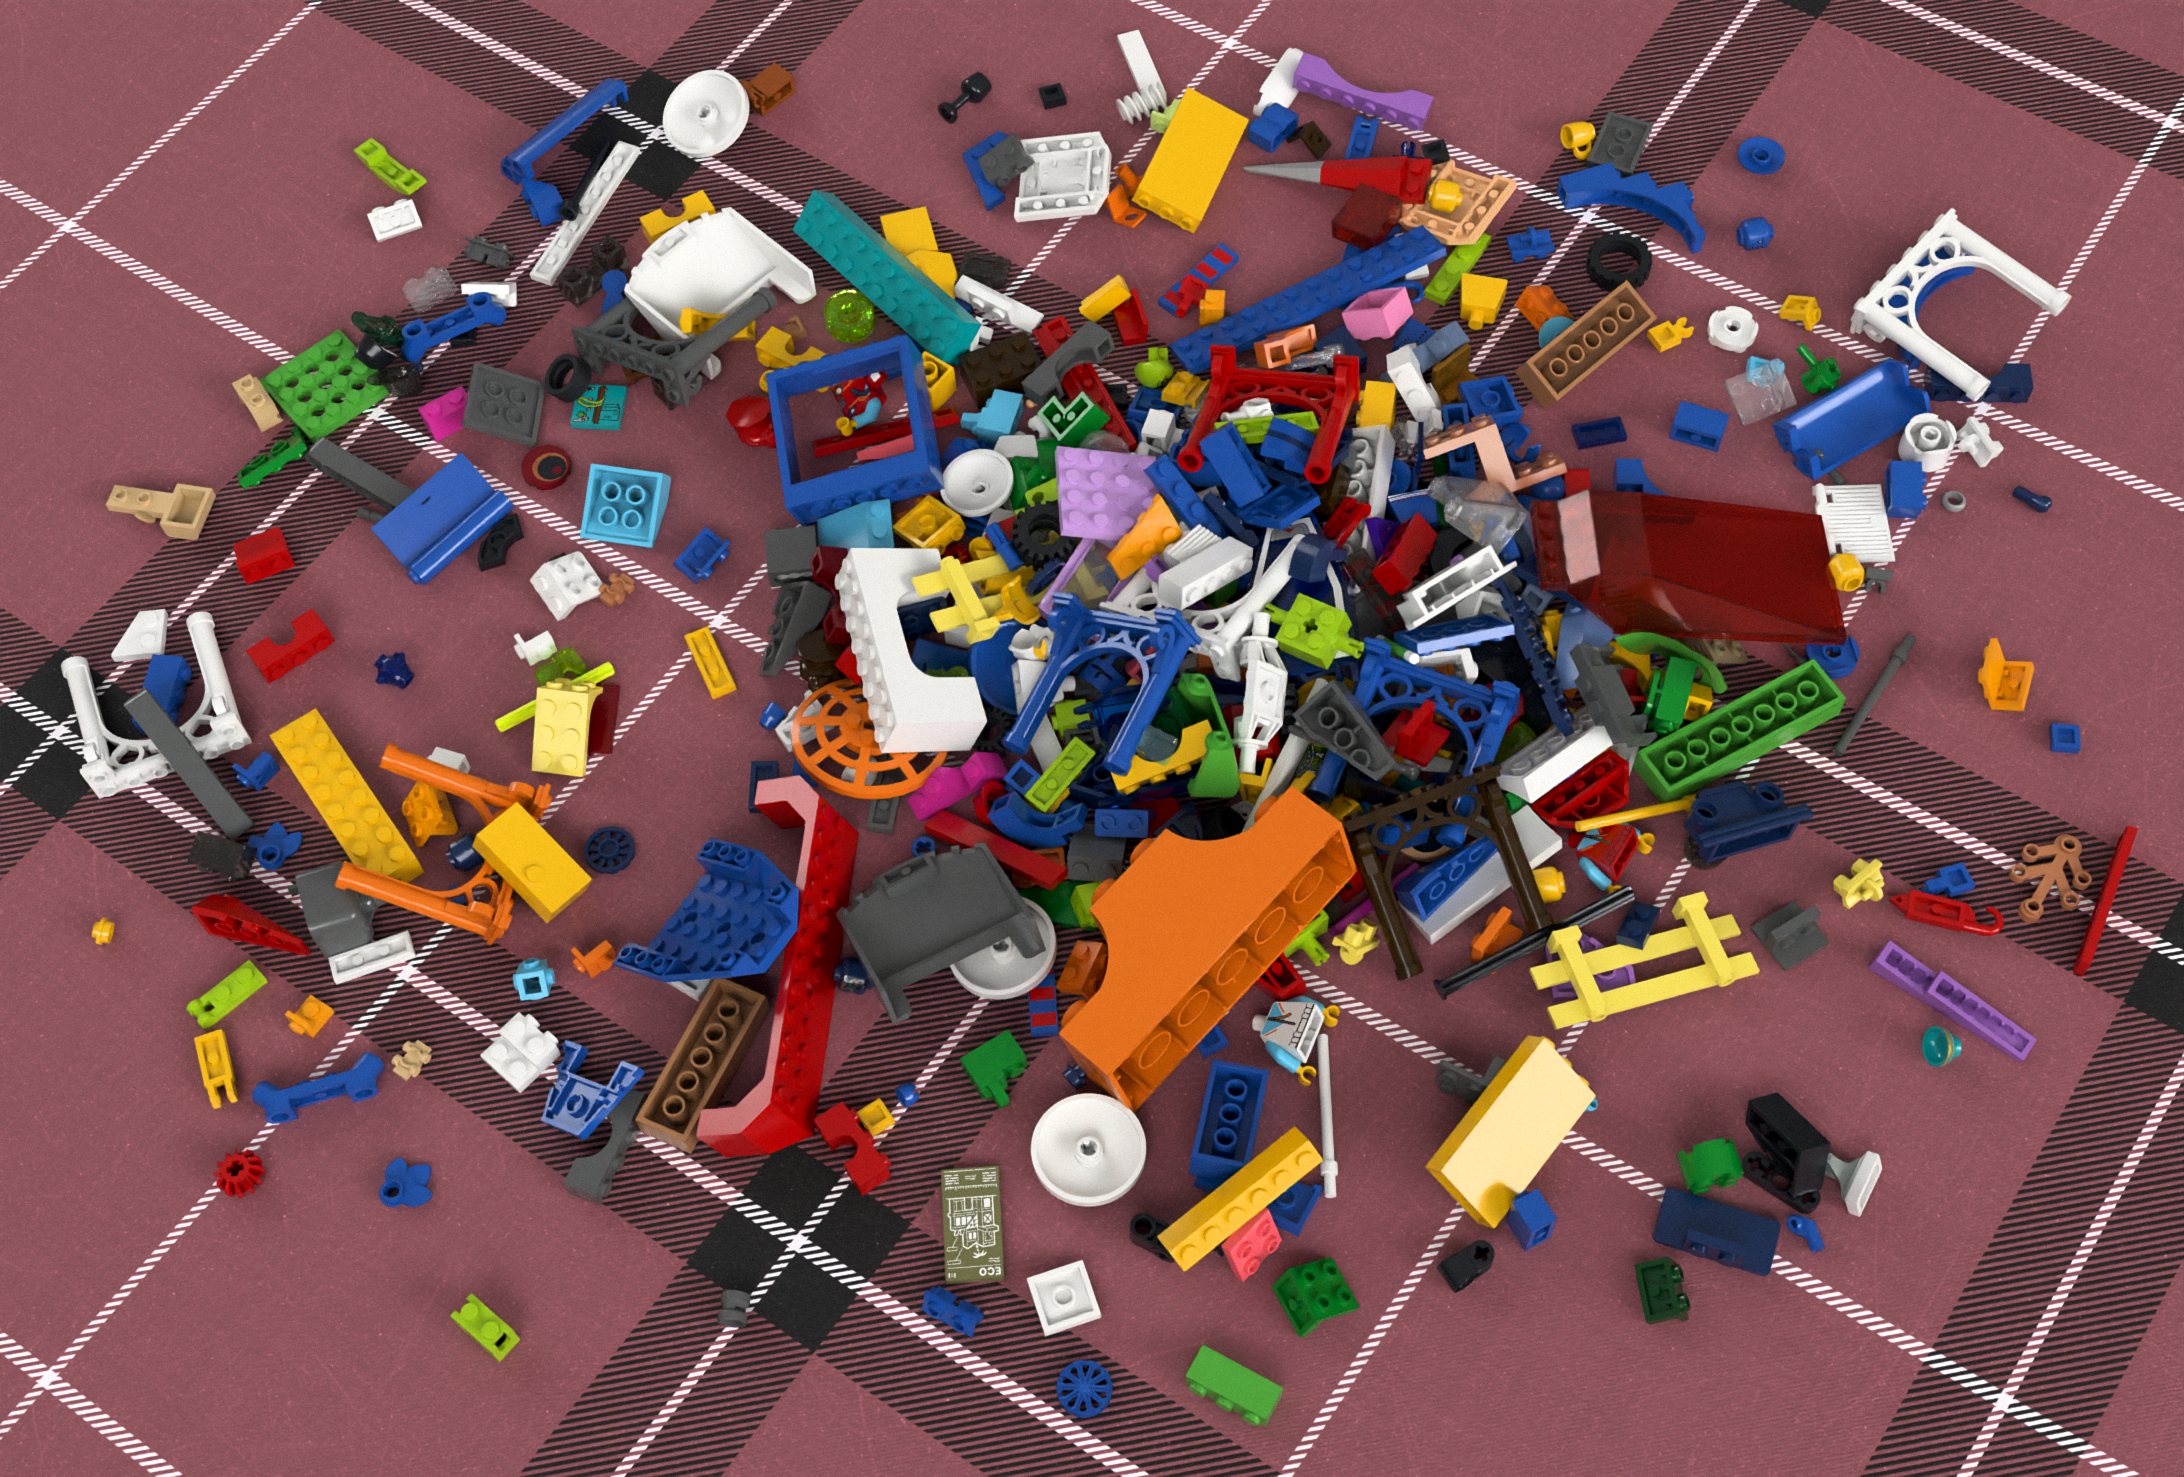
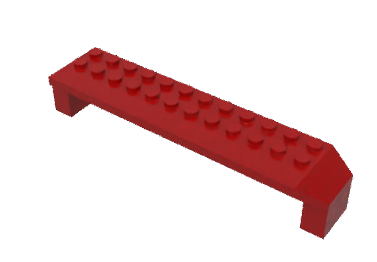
M800 775L758 781L754 806L780 829L805 826L796 879V887L799 889L798 930L785 947L764 1078L735 1107L704 1109L700 1111L696 1137L725 1157L771 1154L813 1136L815 1124L813 1119L816 1118L836 988V981H833L835 964L839 965L844 935V930L836 913L841 907H848L859 832Z

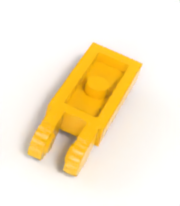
M219 1029L195 1037L194 1040L204 1086L208 1090L212 1107L214 1109L221 1107V1098L217 1088L223 1085L226 1087V1094L231 1103L239 1101L224 1031Z

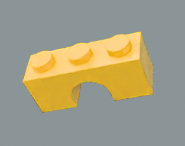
M703 190L682 199L685 212L678 217H668L660 208L639 218L643 233L651 245L669 230L685 221L691 223L700 219V215L706 212L709 215L716 214L714 206Z
M773 326L755 345L758 361L762 365L770 366L774 369L796 366L800 362H810L828 355L812 346L802 355H792L795 351L792 336Z

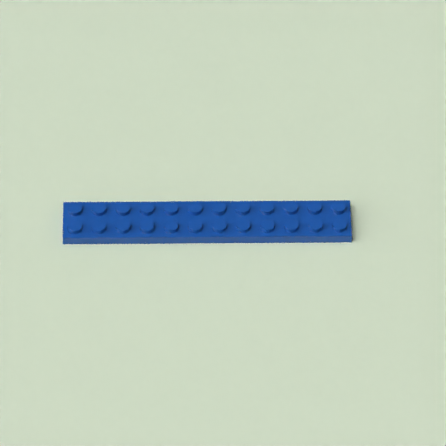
M1423 225L1412 228L1406 233L1393 237L1387 242L1372 247L1368 251L1351 257L1292 287H1288L1254 305L1243 308L1235 314L1222 318L1216 323L1201 328L1197 332L1169 344L1170 352L1187 372L1196 375L1211 367V344L1235 346L1236 355L1254 347L1255 342L1266 340V335L1301 325L1446 256V247Z

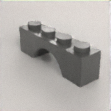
M1091 320L1080 327L1073 336L1021 382L1027 398L1041 408L1053 396L1060 400L1064 396L1061 388L1062 378L1071 368L1083 363L1099 364L1115 349L1110 332Z
M631 1089L606 1116L612 1122L610 1140L600 1152L589 1157L575 1159L563 1182L569 1194L600 1205L603 1197L609 1195L612 1188V1179L616 1171L619 1172L625 1162L624 1155L628 1147L632 1146L636 1141L638 1125L635 1119L647 1100L645 1093Z

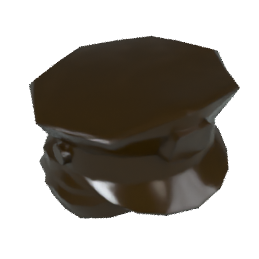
M824 628L806 633L795 646L801 658L800 676L808 682V688L814 693L823 686L840 680L843 672L835 666V663L847 647L842 644L827 643Z

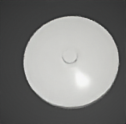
M706 70L693 74L675 88L666 103L663 113V128L667 139L678 151L690 157H709L724 151L737 140L747 123L750 108L747 92L741 83L727 72Z
M1021 897L1036 920L1046 951L1033 958H1024L1011 938L1007 937L950 965L954 976L965 989L987 999H1009L1032 990L1048 975L1057 954V936L1047 913L1033 901Z
M1084 1093L1073 1095L1054 1104L1040 1118L1031 1141L1032 1163L1041 1184L1058 1199L1077 1206L1104 1205L1122 1197L1138 1181L1146 1161L1145 1134L1135 1114L1120 1101L1101 1094Z

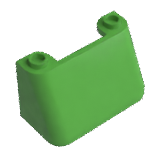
M1182 673L1176 686L1195 715L1197 723L1208 719L1212 732L1208 733L1205 738L1207 752L1196 778L1190 779L1187 786L1190 797H1234L1241 786L1240 775L1232 739L1211 683L1202 674ZM1172 700L1170 701L1167 711L1171 710Z

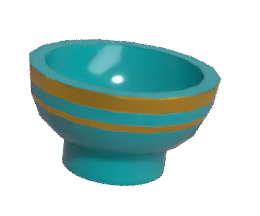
M1931 1026L1926 1030L1922 1040L1924 1058L1933 1067L1945 1066L1953 1058H1957L1960 1055V1039L1941 1026Z

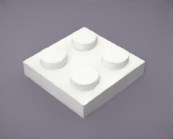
M1083 1260L1027 1278L1045 1336L1101 1318V1312Z

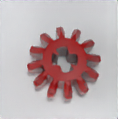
M236 1148L232 1156L229 1153H225L226 1160L224 1162L216 1161L219 1170L213 1172L214 1177L218 1180L216 1185L227 1196L233 1197L236 1194L239 1198H243L246 1191L254 1194L255 1190L253 1187L255 1185H263V1181L260 1178L266 1174L265 1169L261 1166L263 1161L259 1156H255L252 1150L247 1149L243 1152L241 1149Z

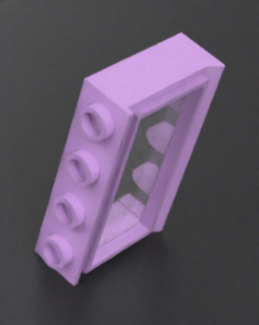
M1083 538L1038 604L1037 608L1041 613L1040 617L1047 621L1049 612L1052 608L1056 607L1052 597L1054 592H1072L1080 598V602L1086 608L1099 611V604L1101 602L1106 603L1107 601L1113 602L1141 568L1121 581L1117 578L1106 559L1119 541ZM1092 635L1087 640L1086 646H1088L1092 640L1097 642L1101 635Z

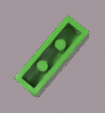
M1202 1345L1186 1374V1384L1192 1393L1200 1397L1209 1396L1216 1400L1215 1404L1228 1412L1233 1409L1242 1414V1419L1253 1426L1260 1424L1266 1427L1282 1397L1283 1387L1205 1345Z

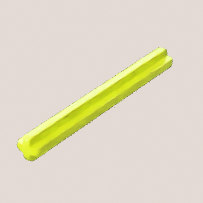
M606 662L577 677L571 683L580 684V681L598 683L612 676L615 671L611 663ZM536 699L497 719L495 724L498 730L504 732L535 716Z

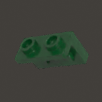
M1668 1256L1634 1264L1646 1323L1651 1325L1679 1318L1681 1321L1689 1320L1687 1311L1691 1307L1687 1294L1683 1293L1681 1282L1684 1281V1274L1680 1264H1677Z

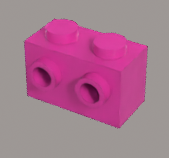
M462 386L418 408L426 428L436 442L464 428L461 427L467 393Z

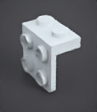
M579 551L544 563L530 579L535 590L544 600L557 621L565 619L576 605L602 595L599 592V587L603 584L584 555Z
M1457 647L1453 651H1433L1432 655L1419 656L1418 663L1414 664L1422 668L1453 664L1455 676L1470 684H1473L1478 676V666L1475 661L1473 662L1470 648L1460 649V647Z

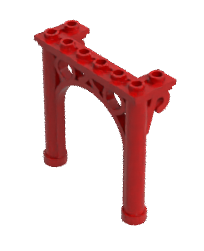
M1211 344V385L1187 443L1178 455L1177 462L1179 466L1187 472L1200 470L1205 456L1201 451L1199 442L1207 434L1214 431V423L1221 421L1222 413H1230L1243 406L1245 401L1259 397L1268 399L1270 403L1288 404L1307 411H1313L1321 425L1305 466L1304 475L1307 480L1314 484L1325 483L1330 477L1332 471L1331 463L1352 402L1359 401L1360 399L1359 356L1334 354V375L1239 368L1236 367L1235 346Z

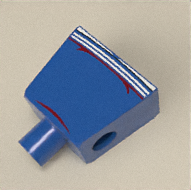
M1434 487L1387 496L1385 511L1390 521L1402 524L1418 512L1437 533L1438 522Z

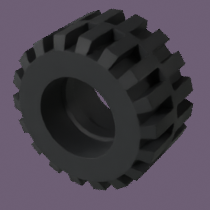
M1037 501L1033 507L1030 504L1025 506V512L1020 510L1017 514V519H1014L1012 529L1013 547L1021 560H1023L1024 566L1028 568L1032 565L1033 570L1038 572L1039 568L1044 569L1043 566L1056 557H1060L1066 565L1069 557L1072 556L1077 547V537L1061 536L1058 503L1053 506L1051 501H1046V504H1041L1040 501ZM1046 528L1055 531L1059 538L1054 543L1042 545L1034 542L1030 536L1036 530Z

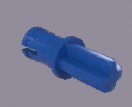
M994 522L988 525L985 532L996 548L995 553L1000 554L1009 571L1014 572L1022 567L1024 562L1012 546L1013 541L1008 540L998 523Z

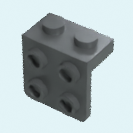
M1495 1055L1484 1078L1478 1077L1448 1061L1441 1060L1438 1065L1435 1084L1443 1093L1450 1096L1456 1095L1464 1099L1472 1107L1505 1065L1506 1060Z

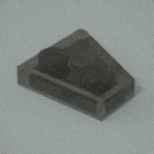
M965 251L955 285L961 276L965 275L989 288L1006 285L1012 265L1011 260Z

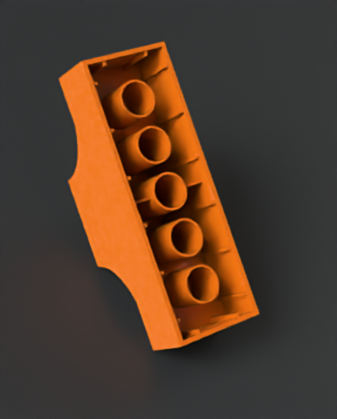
M1292 785L1280 798L1275 795L1266 798L1255 813V824L1252 828L1240 834L1219 840L1200 841L1181 837L1165 829L1155 840L1152 838L1144 839L1136 846L1130 856L1131 866L1117 880L1109 878L1102 882L1092 896L1091 903L1093 906L1089 911L1108 944L1107 970L1101 988L1088 1002L1078 1000L1068 1008L1061 1021L1063 1029L1058 1034L1088 1078L1111 1098L1120 1101L1133 1113L1138 1110L1357 872L1342 823Z

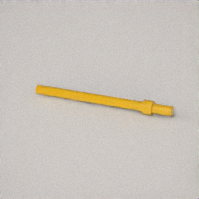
M1696 794L1683 796L1682 799L1576 821L1575 829L1577 832L1681 810L1689 812L1690 807L1696 800Z

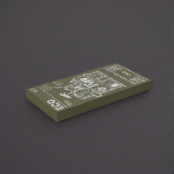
M999 1166L941 1170L946 1284L1005 1280Z

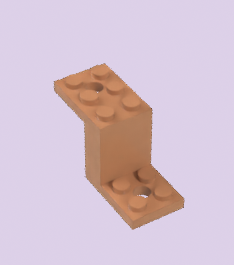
M1477 415L1471 418L1472 422L1450 425L1447 427L1448 431L1440 434L1437 431L1428 433L1423 436L1424 440L1419 441L1425 459L1473 443L1494 499L1567 472L1562 458L1559 454L1554 455L1553 452L1540 456L1539 460L1533 463H1529V461L1519 463L1512 470L1497 425L1491 415Z

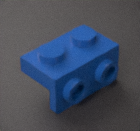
M705 526L675 560L673 566L695 584L701 578L706 581L715 570L712 567L717 560L722 563L731 552L727 549L731 541L727 539L724 542Z

